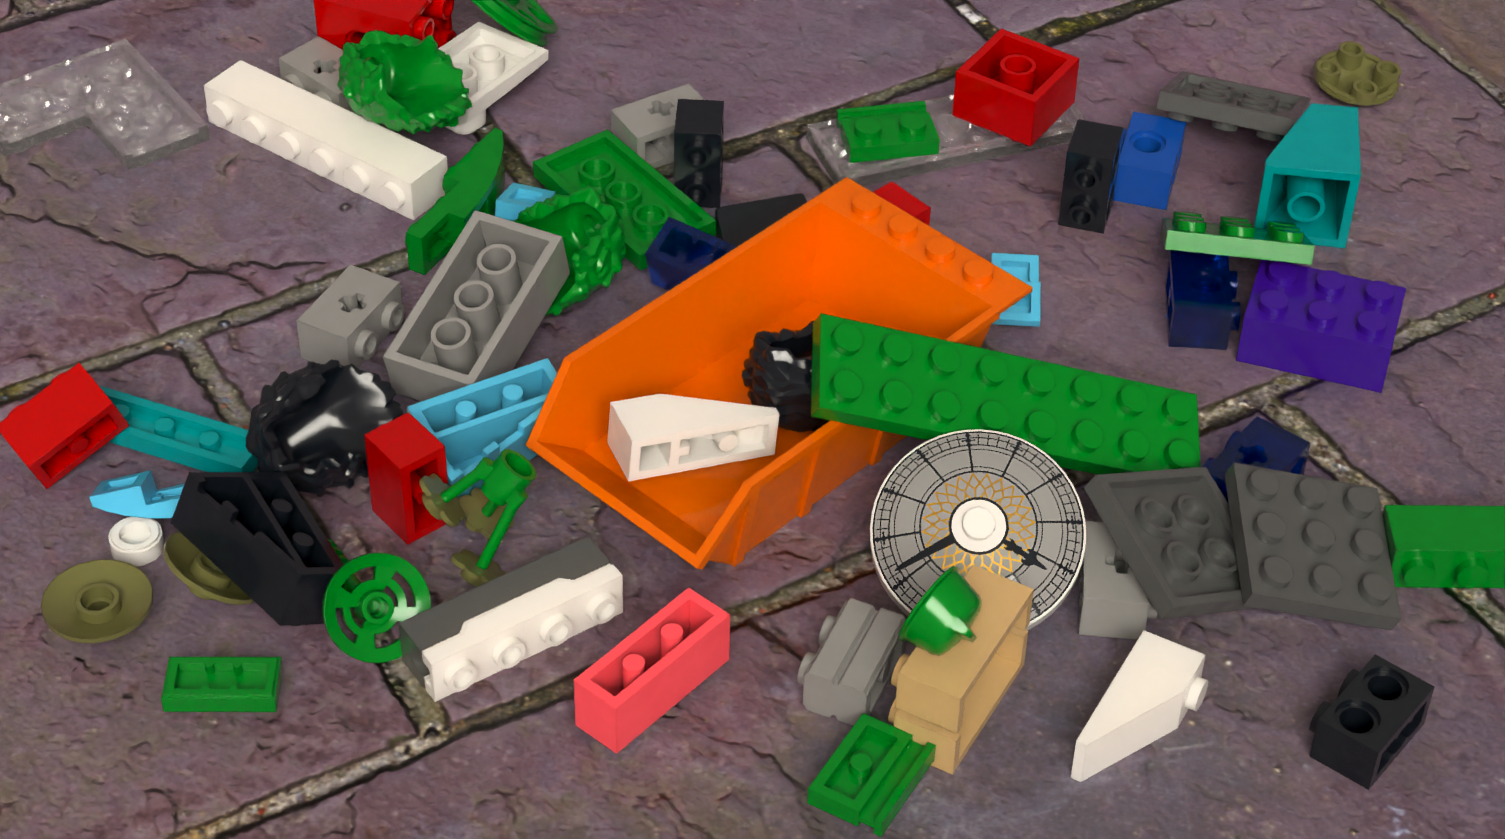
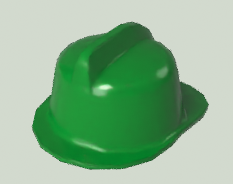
M952 566L945 571L922 596L899 632L900 641H907L938 656L947 653L961 639L974 642L976 636L971 626L980 612L982 600L960 574L959 567Z

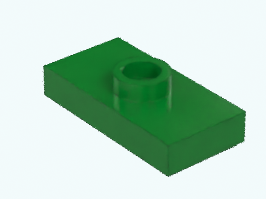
M169 657L161 697L163 711L277 712L283 673L281 657Z

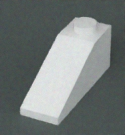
M667 394L642 396L610 402L607 443L629 482L774 455L780 414L773 407Z
M1143 630L1076 740L1071 778L1079 782L1088 779L1177 729L1188 709L1197 711L1202 704L1209 683L1208 680L1201 678L1205 654Z

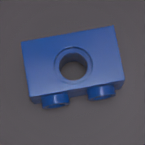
M1133 111L1128 129L1124 128L1114 201L1167 210L1181 159L1186 122Z

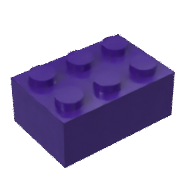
M1261 260L1243 319L1236 361L1382 393L1406 288L1390 285L1383 281H1371L1343 275L1331 270L1324 271L1289 262Z

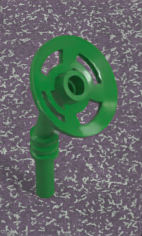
M328 539L343 563V566L337 570L329 581L323 598L322 615L329 637L342 652L363 662L383 663L401 657L400 638L389 645L375 648L374 634L386 632L397 621L402 622L431 608L430 593L424 578L412 564L392 554L368 553L348 560L335 542ZM375 566L373 579L361 582L354 575V573L361 569ZM396 572L409 585L413 595L414 606H407L404 591L392 579ZM386 586L393 592L397 606H394L391 597L383 592ZM350 607H353L356 616L363 620L361 628L353 620ZM336 608H341L346 626L357 635L354 642L342 632L337 621Z

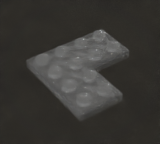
M126 39L0 84V152L4 157L13 153L23 152L31 146L50 139L63 137L85 126H88L128 171L146 166L155 160L179 151L188 150L194 145L210 140L208 124Z

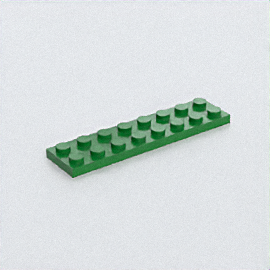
M822 313L813 322L811 417L925 440L961 430L983 429L1003 432L1035 445L1049 455L1060 467L1097 475L1201 467L1197 394Z

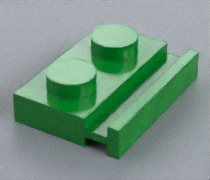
M925 101L837 109L836 125L841 130L840 136L850 163L939 154L940 138L930 113L926 112Z
M863 713L808 787L807 803L855 826H859L860 823L866 824L874 828L873 834L882 837L934 762L936 745L930 742L926 746L913 741L912 734Z

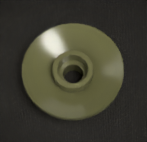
M180 531L170 535L163 547L164 559L171 571L187 585L194 595L205 600H216L234 605H246L254 602Z
M111 559L92 560L72 566L56 576L45 589L41 601V609L45 623L58 636L78 643H101L128 634L145 620L152 608L153 590L148 577L140 569L129 563Z

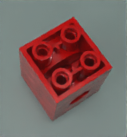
M314 0L317 36L342 50L346 42L359 44L365 33L374 30L384 31L391 35H409L420 40L430 35L434 37L438 48L456 37L455 31H452L451 17L454 0Z

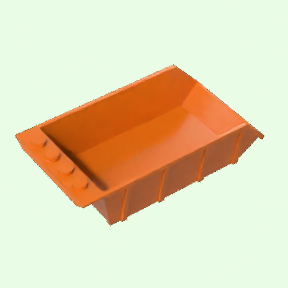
M846 177L564 357L525 446L695 568L703 570L708 561L731 564L735 567L744 561L747 552L795 517L803 518L810 513L813 504L868 464L874 466L880 462L883 453L907 436L831 420L816 431L809 430L799 433L778 427L774 455L628 482L607 443L610 402L654 394H667L752 405L747 395L749 388L744 385L742 380V371L745 369L744 361L749 358V350L753 347L755 335L762 331L780 333L783 328L802 330L811 321H815L821 313L981 348L991 324L999 319L1002 312L1031 293L1033 287Z

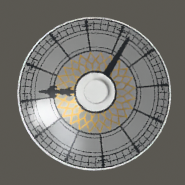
M974 429L950 432L930 439L914 448L893 467L885 478L876 496L871 514L870 548L876 573L888 596L907 616H909L922 596L945 571L952 566H957L960 569V574L965 577L972 565H975L1034 589L1030 623L1025 629L1028 631L1052 615L1069 595L1077 580L1085 553L1086 522L1080 498L1066 473L1049 455L1035 445L1019 437L993 430Z

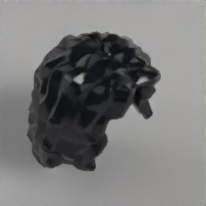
M811 321L802 330L783 328L780 333L775 331L758 332L753 339V347L749 350V358L744 361L745 369L742 371V380L744 385L749 388L747 395L752 405L776 408L780 414L778 427L799 433L809 430L816 431L830 421L811 417L814 321Z
M331 359L326 364L308 361L306 367L291 374H288L286 371L281 372L272 385H265L262 388L260 403L253 407L251 411L249 429L246 435V448L253 457L258 459L259 472H285L297 491L313 493L321 497L325 494L326 488L345 486L351 489L357 477H369L364 434L402 416L403 411L400 409L401 405L393 400L396 395L395 390L391 387L389 381H382L379 374L360 370L353 364L343 366L338 360Z

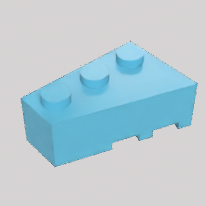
M548 358L407 406V412L445 446L448 485L452 486L474 470L483 457L494 461L504 449L516 451L529 461L538 455L525 445L557 375ZM479 480L458 495V498L463 495H469L474 488L481 489L484 481Z

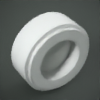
M127 517L117 522L111 528L108 535L113 558L133 566H143L153 562L162 554L165 545L162 528L152 518Z

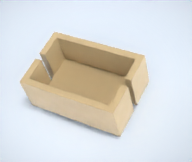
M972 565L964 577L982 600L980 612L971 626L976 636L974 642L961 639L951 650L940 656L933 655L916 646L911 655L903 654L899 658L891 678V684L897 687L896 698L889 712L888 722L893 724L894 727L912 734L913 741L926 746L928 742L936 745L935 760L931 766L952 775L1024 666L1028 631L1025 629L1030 623L1034 592L1033 588Z

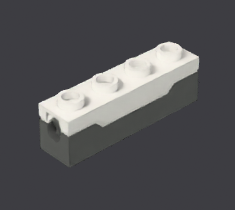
M587 536L400 622L399 633L402 661L424 688L426 687L427 693L436 702L455 692L463 691L472 684L503 669L512 668L526 658L547 648L558 646L568 638L598 624H604L613 617L623 613V575L614 565H611V561Z

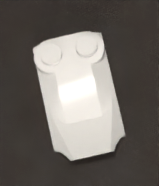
M477 22L438 48L445 52L446 55H450L455 68L463 71L462 83L465 88H469L468 96L472 103V107L466 109L465 115L458 117L459 124L457 126L445 127L462 135L471 134L481 128L486 123V109L548 60V50L481 22Z

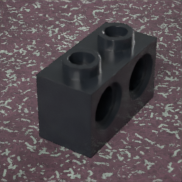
M678 99L674 129V185L698 206L718 208L721 202L723 181L724 101Z
M1078 119L1066 155L1058 225L1104 234L1114 202L1124 127Z
M1375 654L1360 672L1356 669L1349 672L1340 687L1338 697L1332 704L1325 701L1317 709L1309 727V730L1315 733L1310 757L1369 790L1424 725L1435 686Z

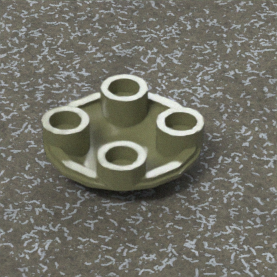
M1342 42L1338 50L1319 57L1313 66V78L1319 87L1331 97L1348 104L1362 106L1379 105L1391 100L1399 89L1398 81L1401 75L1399 65L1391 61H1383L1379 57L1366 53L1364 47L1357 42Z

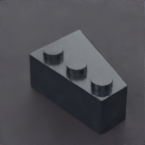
M189 472L170 523L280 626L324 624L322 615L324 593L329 581L337 570L343 566V563L285 472Z

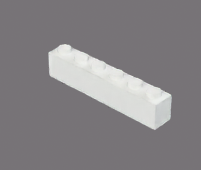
M242 60L204 85L209 122L409 219H417L435 205L440 197L445 196L442 183L444 175L448 170L447 156L379 124L367 121L362 116Z

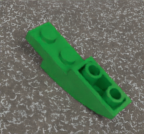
M494 128L480 142L475 143L471 150L457 164L447 170L442 183L445 196L440 197L424 216L409 227L405 236V245L407 247L410 270L426 275L450 251L475 210L495 216L496 199L504 192L505 187L502 130Z

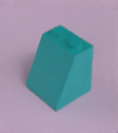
M1311 103L1265 160L1253 227L1267 229L1268 221L1294 223L1297 228H1300V232H1304V235L1314 245L1346 248L1361 178L1358 107Z

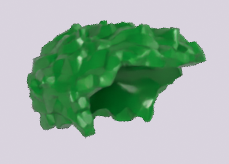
M374 30L365 33L359 44L346 42L343 45V55L339 58L340 67L338 68L339 81L337 86L343 92L355 114L363 116L367 121H373L381 126L385 125L387 129L401 132L405 129L412 134L418 131L429 133L436 126L439 128L457 126L459 124L458 117L465 115L466 109L472 107L468 96L469 88H465L462 83L463 71L453 66L449 54L446 55L445 52L438 49V44L433 36L428 35L425 39L420 40L409 35H391L384 31Z
M584 187L570 195L556 194L551 199L546 198L544 202L539 201L532 207H526L525 210L518 213L516 220H510L563 237L570 274L545 316L551 314L557 316L563 309L571 307L575 302L580 303L587 299L592 292L598 290L601 286L608 288L616 273L622 270V260L626 254L623 219L612 205L605 203L603 197L593 187Z

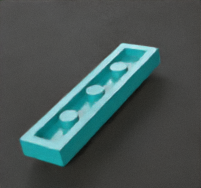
M99 385L130 425L110 440V443L205 472H253L258 466V459L253 457L246 448L247 429Z

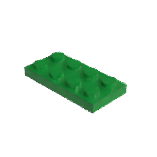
M608 129L533 161V176L548 190L555 191L559 195H570L577 190L590 186L597 190L606 204L612 205L623 219L625 257L639 270H643L716 235V220Z

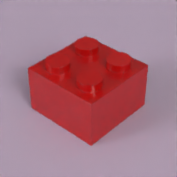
M1001 28L956 71L952 115L968 121L977 127H983L1008 137L1015 142L1031 147L1075 102L1080 58Z

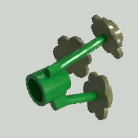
M504 449L494 461L483 457L474 470L452 486L443 483L435 473L429 476L425 475L419 480L420 487L424 492L422 494L423 504L434 518L438 520L443 519L447 525L455 527L466 517L465 525L469 530L481 533L489 539L481 555L477 556L471 551L461 550L460 553H453L450 558L455 566L462 569L460 572L462 578L476 587L506 574L500 570V566L492 558L506 531L513 526V518L517 510L528 498L525 490L536 478V471L533 465L516 451ZM479 480L484 481L481 489L474 488L469 495H463L458 498V495Z

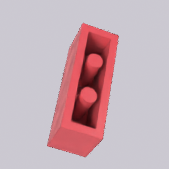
M688 587L574 679L575 725L614 753L620 752L729 660L730 614Z

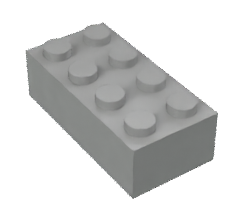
M475 210L383 356L392 388L396 394L424 401L513 370L570 274L563 237Z

